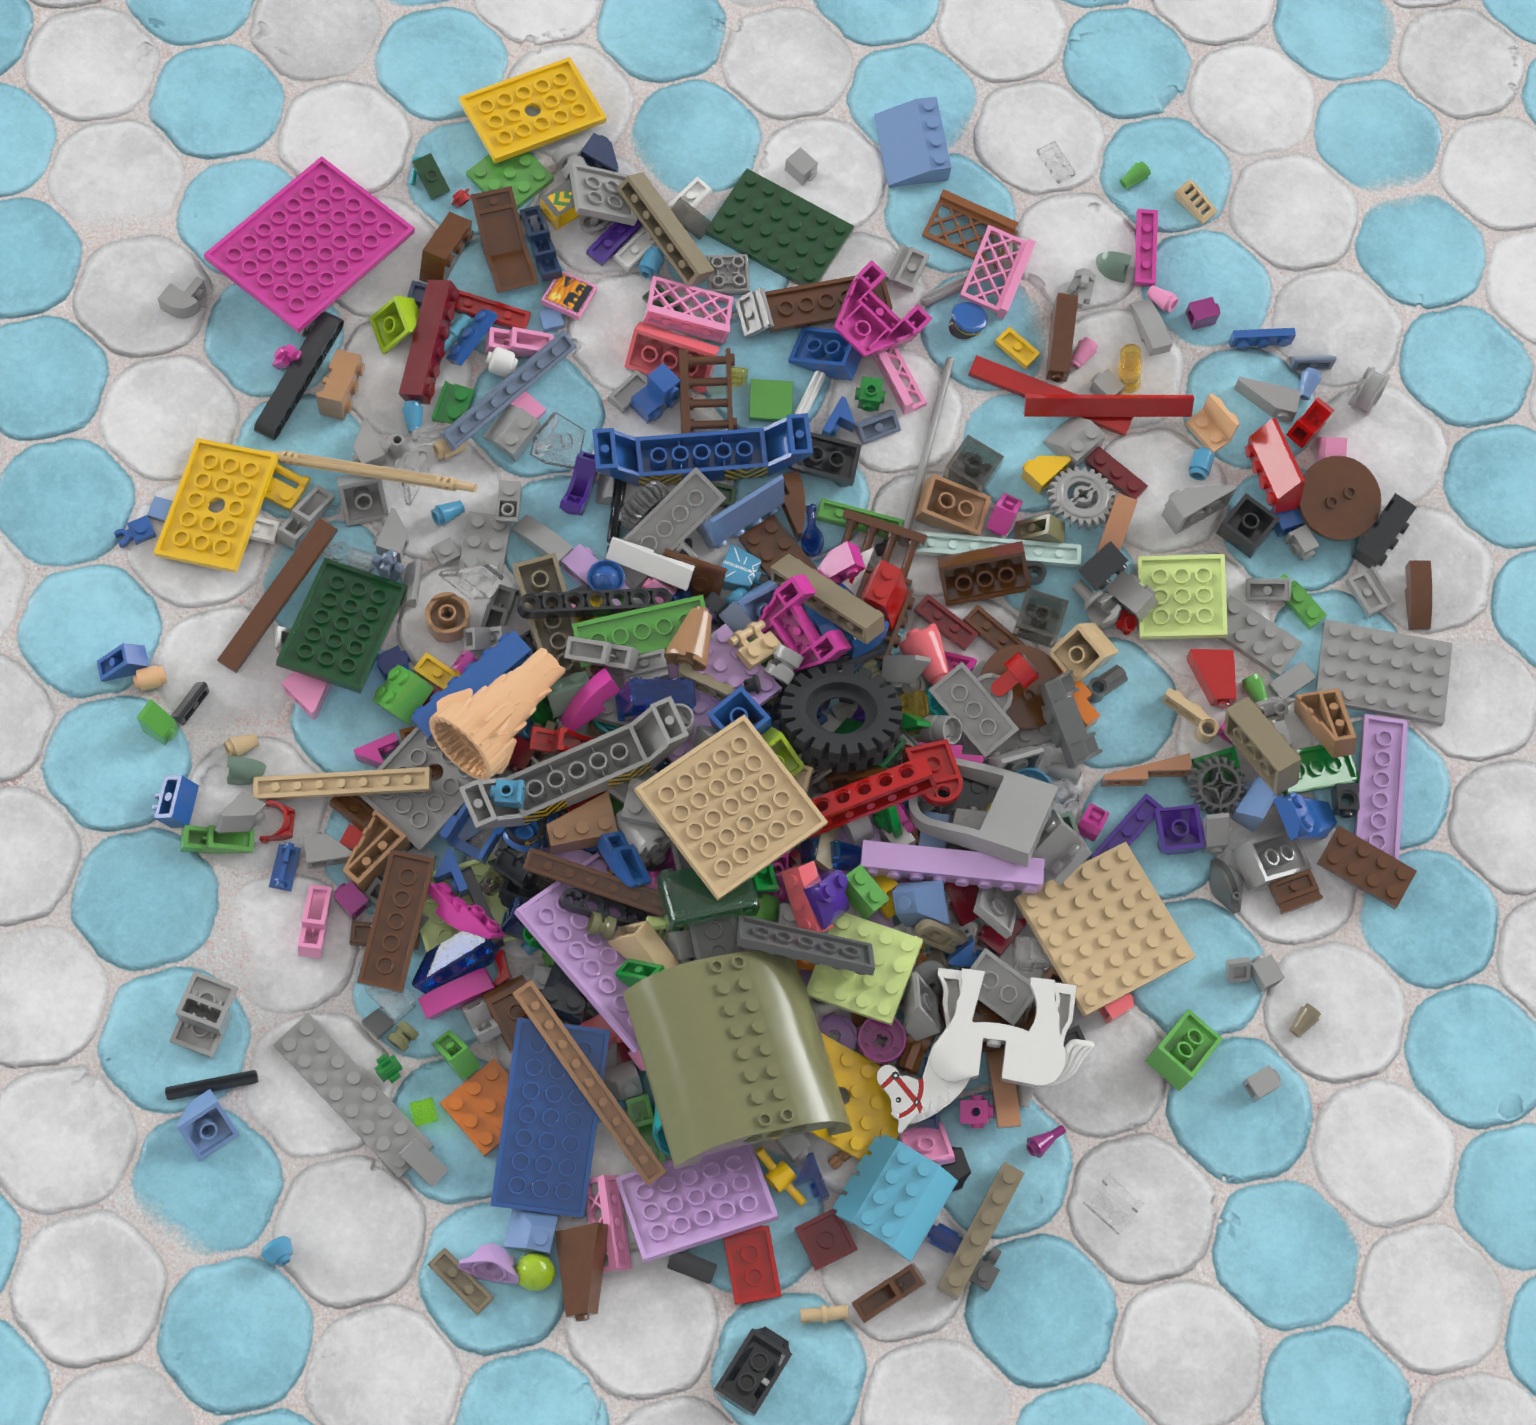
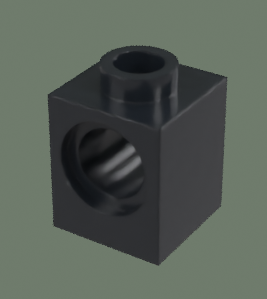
M1335 784L1331 789L1332 811L1334 815H1340V818H1351L1360 810L1358 784ZM1341 798L1347 799L1350 805L1343 804Z

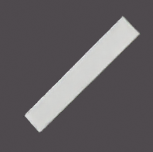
M696 177L667 205L681 223L712 193V188ZM643 227L613 256V260L629 272L642 260L645 251L650 246H657V244L645 227Z

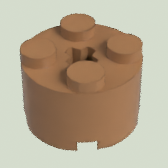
M439 593L426 606L425 618L427 629L436 641L446 643L458 641L463 638V629L470 628L469 606L463 598L455 593Z

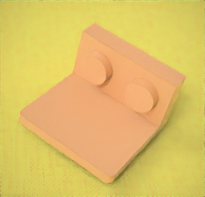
M1211 393L1202 410L1188 419L1185 425L1205 448L1210 449L1215 454L1231 442L1240 423L1236 415L1230 413L1224 406L1223 401Z

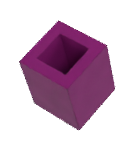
M1213 297L1193 301L1188 304L1185 313L1192 330L1216 324L1220 315V307L1217 303L1215 304Z
M352 881L347 884H341L335 890L336 894L333 895L335 902L353 921L370 907L369 900Z

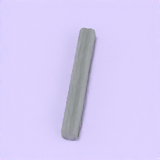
M993 264L987 266L990 275L996 273ZM983 268L974 271L977 279L986 277ZM968 274L922 295L921 301L924 306H930L962 291Z

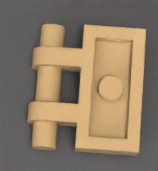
M763 620L748 624L746 629L734 632L732 637L727 639L731 647L736 644L740 649L737 650L736 655L749 670L774 657L773 653L777 646L781 644L771 631L766 634L761 632L766 627ZM752 636L754 640L749 643L746 638Z

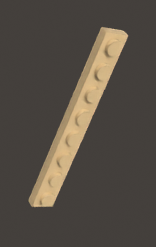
M430 767L254 777L253 797L260 801L426 792L431 791L432 769Z

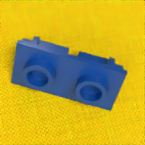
M285 842V845L279 844L269 883L270 888L292 891L301 848L294 847V844L290 842Z

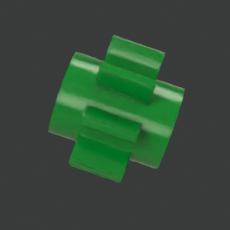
M383 1054L376 1059L378 1066L374 1070L383 1082L389 1079L391 1083H394L401 1078L399 1071L403 1068L394 1055L388 1058L386 1054Z

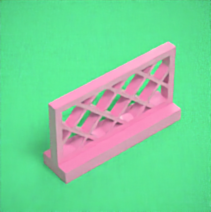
M988 225L959 297L997 313L996 317L1004 319L1036 241L1029 238L1025 241ZM989 234L997 235L1000 242L992 245L988 238ZM1013 242L1020 245L1019 250L1010 253L1007 244ZM1003 246L1006 255L997 257L994 248ZM989 250L993 259L984 262L981 253ZM1009 259L1012 267L1003 270L1000 261ZM996 263L999 272L990 275L987 266ZM983 268L986 277L977 279L974 271ZM1002 276L1005 284L997 288L993 278ZM988 280L992 290L983 292L979 283ZM975 285L979 294L975 296L966 293L967 288ZM994 293L998 300L997 304L989 303L985 296Z
M653 276L643 323L725 344L730 332V318L734 297L694 286L687 287L683 283ZM655 285H662L667 291L660 293ZM676 291H684L687 296L680 298ZM669 294L675 300V302L669 304L664 298ZM703 296L707 302L701 304L696 297ZM659 300L664 307L655 306L652 303ZM691 300L696 307L689 310L684 302ZM722 301L728 304L727 307L721 309L716 302ZM679 305L684 313L674 311L673 308ZM709 305L716 311L711 315L705 310V307ZM700 311L705 318L694 316L693 313ZM720 316L725 323L716 322L714 318Z

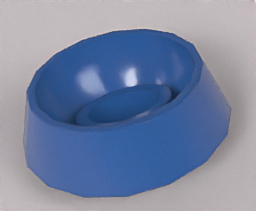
M601 560L590 567L587 573V581L592 590L621 589L625 582V574L622 567L616 562Z

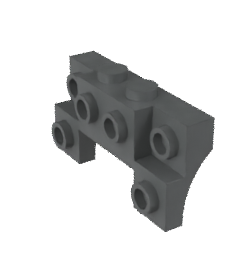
M1072 670L1061 673L1038 685L1045 704L1041 706L1043 718L1049 727L1051 740L1056 748L1061 747L1068 768L1085 763L1093 756L1103 752L1096 743L1094 737L1096 732L1087 734L1074 696L1071 695L1080 691L1079 687L1076 688L1071 676Z

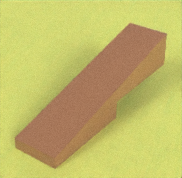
M1190 753L1105 774L1100 781L1101 787L1145 786L1149 779L1148 777H1187L1191 772Z

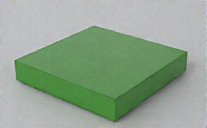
M751 379L749 421L777 422L792 414L793 381Z

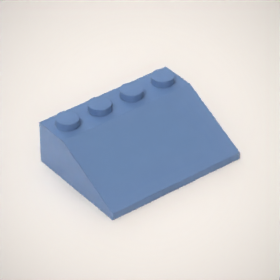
M937 96L914 99L874 114L888 187L949 180L951 163Z
M781 474L701 523L696 529L708 549L714 546L716 549L721 548L728 543L726 539L733 535L734 538L745 533L744 528L749 524L754 527L763 521L761 517L768 513L771 516L781 510L779 506L784 503V477Z

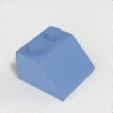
M1256 777L1252 783L1247 782V786L1243 788L1246 794L1242 801H1236L1237 808L1231 809L1234 812L1231 819L1252 832L1262 822L1274 802L1273 799L1277 797L1261 777Z

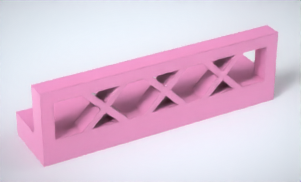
M897 346L891 348L889 353L884 350L872 355L903 415L927 405ZM890 359L899 362V370L895 369ZM900 377L908 379V388L904 386ZM909 394L917 396L919 402L913 404Z
M601 1175L591 1178L589 1180L586 1201L588 1223L599 1222L608 1224L605 1254L608 1256L609 1266L603 1267V1274L611 1271L632 1269L623 1201L615 1179L619 1177L617 1175ZM598 1183L599 1192L595 1197L592 1192V1185ZM598 1207L602 1211L600 1220L596 1218L595 1214Z

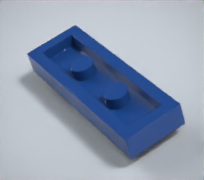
M487 309L479 311L475 315L472 324L462 332V337L457 344L450 348L446 359L451 364L462 366L498 318V315Z
M1295 328L1233 330L1229 344L1230 347H1237L1239 349L1249 346L1265 348L1271 345L1285 347L1292 344L1296 332Z

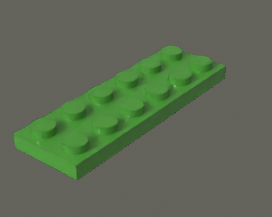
M703 595L573 623L574 637L633 647L640 650L639 655L660 649L666 650L692 608H696V606L705 607ZM580 662L581 668L594 666Z

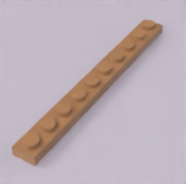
M532 979L514 991L512 994L645 1184L648 1186L665 1174L667 1171Z

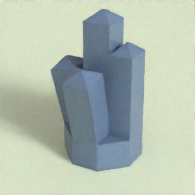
M389 549L388 553L384 552L383 556L374 554L372 559L379 576L393 581L399 580L404 566L397 563V551Z

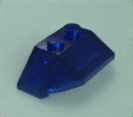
M461 931L425 953L413 978L412 986L426 994L459 977L487 967L494 962L499 952V947L484 937Z

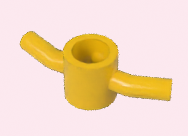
M762 1146L757 1148L755 1153L769 1170L764 1175L768 1184L777 1193L785 1189L800 1207L804 1206L807 1203L806 1198L792 1184L797 1178L793 1170L782 1160L776 1165Z

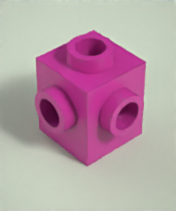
M970 1095V1100H960V1124H970V1128H984V1124L990 1123V1119H994V1105H989V1100H984V1095ZM976 1107L980 1109L979 1116H976L974 1114V1109Z

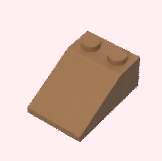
M932 474L924 482L914 520L935 528L980 536L991 496Z

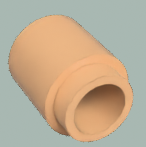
M157 665L138 669L136 670V675H133L135 687L140 688L141 692L162 687V684L167 683L163 666L157 667Z

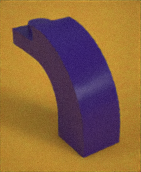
M580 451L576 457L569 487L559 506V509H562L567 514L583 516L598 473L596 471L594 454Z

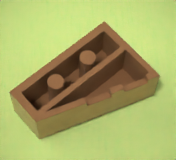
M607 791L546 825V839L550 854L554 855L595 847L602 834L618 831L609 792Z

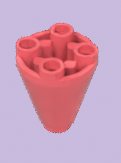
M930 624L922 630L917 628L910 630L906 634L907 638L898 644L903 655H918L931 658L929 665L921 673L930 684H936L949 673L941 634L936 624Z

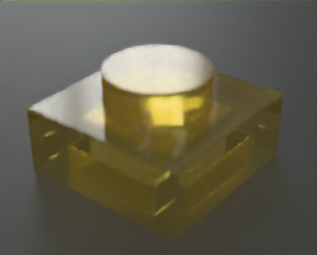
M731 366L732 385H747L748 368Z

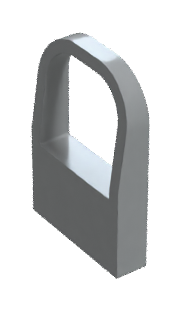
M955 758L962 777L998 788L980 830L931 819L925 816L918 807L921 799L920 795L909 799V817L914 826L921 832L1028 867L1057 801L1059 786L999 767Z

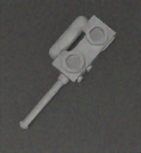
M1279 695L1255 703L1259 705L1262 714L1266 718L1275 719L1278 722L1284 720V715L1289 714L1288 705L1294 703L1295 698L1287 699L1284 695Z

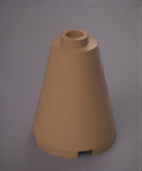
M696 606V608H692L665 650L664 658L676 666L679 663H689L692 666V670L705 671V668L708 666L712 615L707 608Z

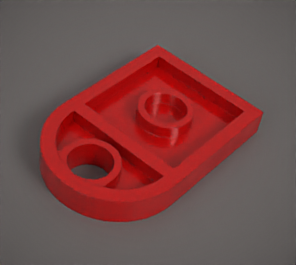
M948 739L905 748L904 754L907 762L925 755L937 785V789L920 796L926 802L935 806H946L955 802L961 794L963 780ZM945 790L949 793V796L944 798L939 796L937 792Z

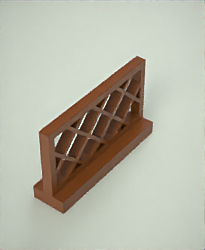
M943 189L939 201L922 233V237L974 260L977 252L968 251L966 244L977 241L980 247V240L984 237V234L978 236L975 226L983 224L988 227L990 225L1014 236L1019 222ZM941 206L949 209L951 216L940 219L938 212ZM965 216L970 224L959 227L956 218ZM953 220L956 229L945 232L942 223ZM939 224L943 234L934 236L928 232L931 227ZM972 228L975 237L965 241L961 231ZM958 233L961 242L957 244L950 243L947 236ZM990 233L989 236H991L993 244H996L994 234ZM1003 246L994 248V250L996 249L998 257L1004 256L1005 254L1004 248H1002L1001 252L999 250V248ZM989 250L981 253L984 262L990 261L985 254ZM993 263L995 269L997 270L998 268L996 266V263Z

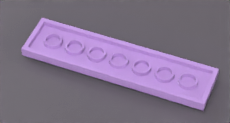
M1364 714L1362 719L1358 781L1360 810L1356 813L1354 834L1399 860L1408 720Z

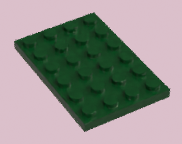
M747 168L706 228L705 235L740 254H748L749 259L797 285H805L821 281L853 232L854 225Z
M324 558L279 653L276 666L361 694L403 601L408 585Z

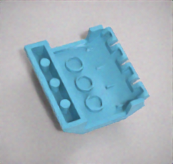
M884 1134L881 1138L875 1136L867 1149L871 1155L864 1154L855 1169L860 1174L858 1176L852 1174L843 1189L848 1194L846 1196L840 1194L833 1209L837 1211L835 1215L849 1225L852 1223L891 1247V1251L911 1262L958 1180L940 1165L904 1143Z

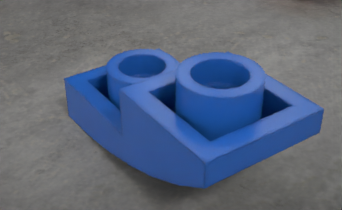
M888 621L884 622L885 631L868 644H864L857 638L851 640L850 645L852 648L848 651L851 659L866 654L883 641L888 631Z

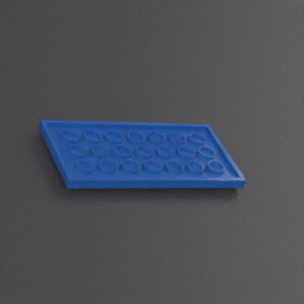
M517 1017L490 1206L584 1218L598 1115L532 1021L527 1018ZM563 1024L598 1075L604 1080L610 1030Z

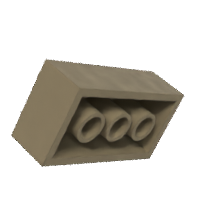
M1246 697L1226 708L1224 734L1271 791L1278 795L1298 784L1301 763L1300 754L1288 745L1287 739L1283 734L1278 733L1271 719L1266 718L1262 714L1259 705L1253 703L1249 697Z

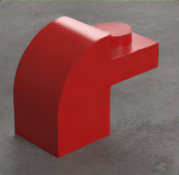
M1318 397L1305 414L1294 423L1286 436L1303 448L1319 433L1335 410Z

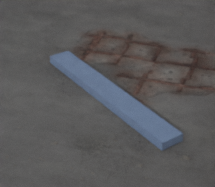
M564 330L561 331L439 435L449 448L455 451L576 348V345Z

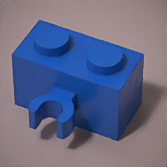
M183 775L165 776L161 793L154 795L159 800L157 805H152L151 807L156 810L154 818L170 828H183L185 825H190L199 785Z

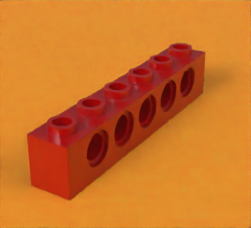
M925 755L811 799L828 823L809 838L937 789Z

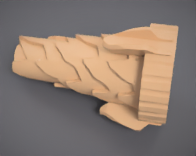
M540 648L521 666L506 675L502 674L488 687L486 685L483 686L474 695L473 690L468 688L441 698L437 702V712L429 720L430 731L434 740L444 754L469 776L486 780L491 779L495 774H501L509 764L517 742L513 737L526 726L527 723L525 721L536 711V705L552 691L550 687L564 675L565 668L560 666L558 661L546 649Z

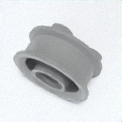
M1368 367L1363 378L1359 380L1355 388L1357 390L1356 394H1353L1348 405L1352 409L1357 407L1367 412L1366 416L1369 417L1378 403L1390 375L1384 376L1376 372L1375 367Z

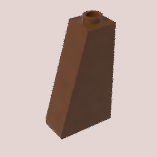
M1057 293L1051 311L1046 379L1056 383L1066 382L1070 373L1078 295Z
M595 1222L555 1232L565 1314L568 1318H575L576 1322L590 1320V1315L598 1314L608 1224Z

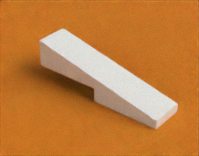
M612 537L606 559L686 591L695 568L694 565L656 554L652 549Z

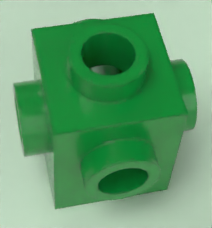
M862 376L860 388L856 387L854 400H858V408L867 412L879 411L880 403L884 404L886 391H882L883 379Z

